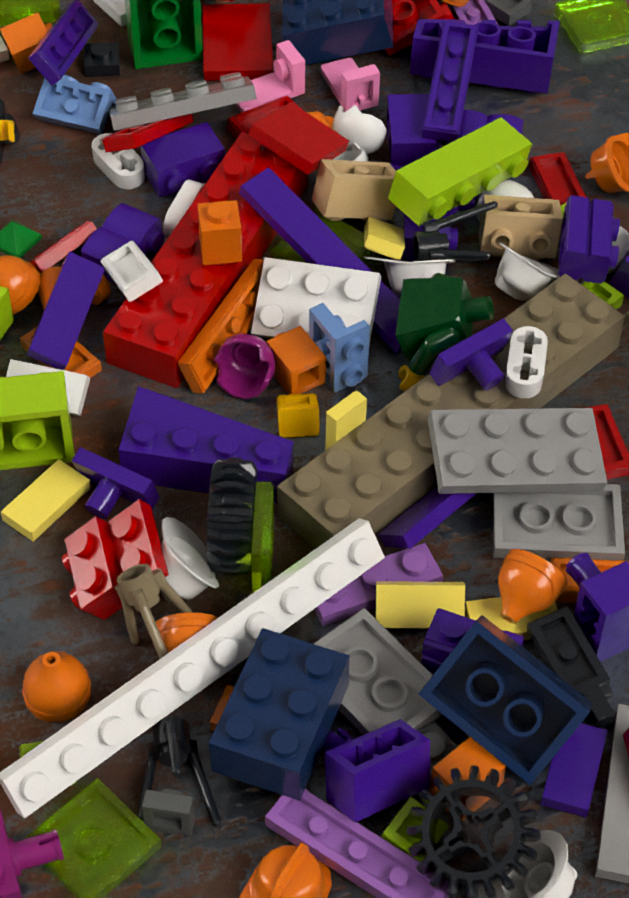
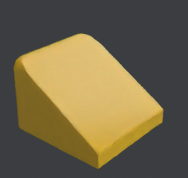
M316 394L276 396L280 437L319 435V405Z

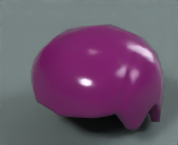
M240 333L227 338L214 359V362L218 364L219 370L217 383L232 397L247 400L258 397L270 384L275 373L276 363L271 347L267 345L266 341L254 335Z

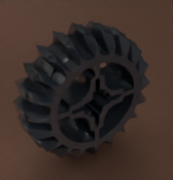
M228 457V459H217L212 467L207 515V559L210 569L213 572L223 573V575L248 574L253 565L258 476L257 467L251 460Z
M478 766L470 767L469 780H463V776L458 768L451 769V777L454 783L448 786L440 776L435 777L433 782L439 792L433 796L429 791L422 789L419 793L421 799L428 804L426 810L420 807H412L410 810V814L417 820L422 821V825L407 827V834L410 837L422 839V841L414 843L408 848L409 853L413 857L427 855L416 867L419 873L424 875L437 869L431 877L430 885L435 889H439L449 879L447 895L450 898H457L463 885L466 886L467 898H478L479 886H484L488 898H497V892L493 885L497 881H501L508 892L514 890L515 886L508 877V874L514 870L520 877L526 878L529 875L528 869L519 860L521 857L528 860H536L538 857L537 851L532 847L526 846L525 842H535L541 839L539 830L525 828L526 825L534 823L539 818L536 810L520 811L530 801L527 792H521L511 797L517 786L513 778L506 779L500 787H497L499 772L496 769H490L485 781H481V773ZM467 796H485L494 799L501 805L494 810L489 807L482 812H472L462 804L460 799ZM448 808L454 819V827L452 832L443 839L445 844L437 849L435 844L436 826L440 816ZM461 815H464L470 824L474 823L477 828L480 823L485 825L480 830V834L483 838L482 842L488 850L486 853L482 851L478 843L473 844L470 838L467 844L462 842L468 835L464 829L466 826L460 818ZM512 817V843L506 855L500 860L493 848V838L503 828L502 823ZM466 854H475L484 861L489 869L480 872H462L451 868L445 862L453 857L458 859Z

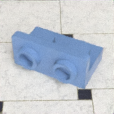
M64 75L61 80L51 86L44 78L32 114L36 120L101 135L103 134L110 108L116 106L115 100L117 98L111 88L102 83L92 82L91 85L79 83L73 77Z
M324 303L310 308L309 337L326 356L325 383L333 393L348 386L357 385L368 375L370 325L365 320H362L346 328L341 317L333 315Z

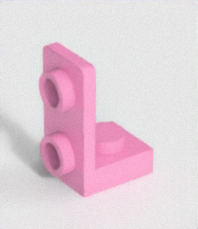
M289 40L276 44V60L273 62L275 72L251 80L254 84L257 99L235 104L241 113L284 96L293 98L305 93V59Z
M345 58L321 65V74L343 107L344 112L348 111L353 105H356L359 110L379 106L380 72L375 64L358 68L353 58Z

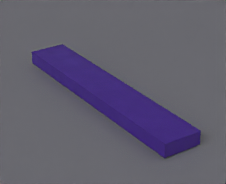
M269 167L241 185L239 194L307 263L372 272ZM381 281L372 330L397 354L402 350L395 336L400 299Z

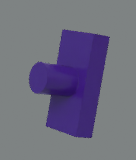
M503 318L441 352L434 362L429 373L438 386H441L469 370L484 391L490 390L499 384L505 376L491 357L504 350L513 333V329Z
M82 447L79 448L72 459L76 470L90 479L91 483L97 485L85 504V508L101 519H107L120 496L133 503L140 499L150 504L152 510L160 498L151 479Z

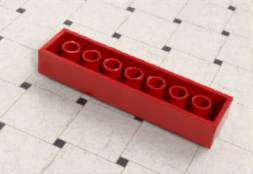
M241 132L151 263L160 274L163 282L130 303L126 298L104 329L103 338L106 363L178 388L185 377L177 362L253 259H261L277 235V232L239 194L241 185L269 167L301 198L308 187V174H305L250 137L249 134ZM237 200L241 223L242 262L203 265L199 239L198 203Z

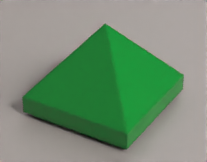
M12 219L0 230V251L7 255L21 258L42 239V235Z

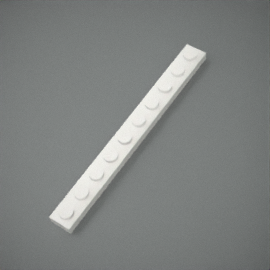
M359 518L1 771L0 784L16 812L23 818L28 817L250 655L262 628L282 633L384 559L385 556L369 521Z

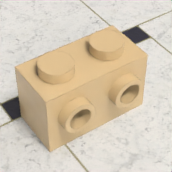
M321 159L312 201L325 218L333 221H342L344 218H357L367 221L368 216L375 219L392 220L396 205L388 199L396 170L390 163Z
M484 195L482 205L496 201L498 207L481 214L478 231L480 251L489 252L493 257H503L506 248L500 245L501 242L516 253L534 260L543 258L556 259L563 220L559 200Z

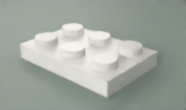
M264 257L251 334L261 338L272 339L279 333L301 326L309 335V309L324 303L333 315L341 317L346 328L365 320L370 325V346L381 275L376 272Z

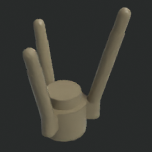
M149 564L135 565L117 577L118 584L115 586V589L122 603L131 643L138 644L139 642L133 611L134 606L136 611L141 612L159 659L168 654V651L150 610L160 601L158 595L160 590L180 613L194 612L169 585L161 568L152 571Z

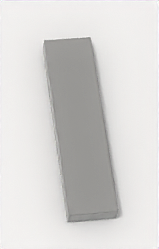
M618 704L615 715L595 877L629 883V759L623 739V734L629 728V706Z

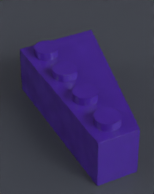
M418 19L412 42L410 74L432 78L443 21L466 24V22L454 19ZM482 20V22L476 23L475 25H478L479 28L469 82L489 85L493 88L505 87L523 90L527 93L539 92L548 94L560 21L548 20L547 26H531V20H517L516 26H499L496 24V20Z
M138 386L119 447L120 466L151 479L155 486L209 494L212 467L217 459L233 457L251 460L257 467V501L277 504V486L293 475V441Z

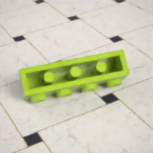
M500 117L396 170L388 199L418 226L432 219L438 220L447 211L460 204L466 205L486 190L492 191L499 183L510 177L516 178L522 174L528 165L527 158L532 143Z

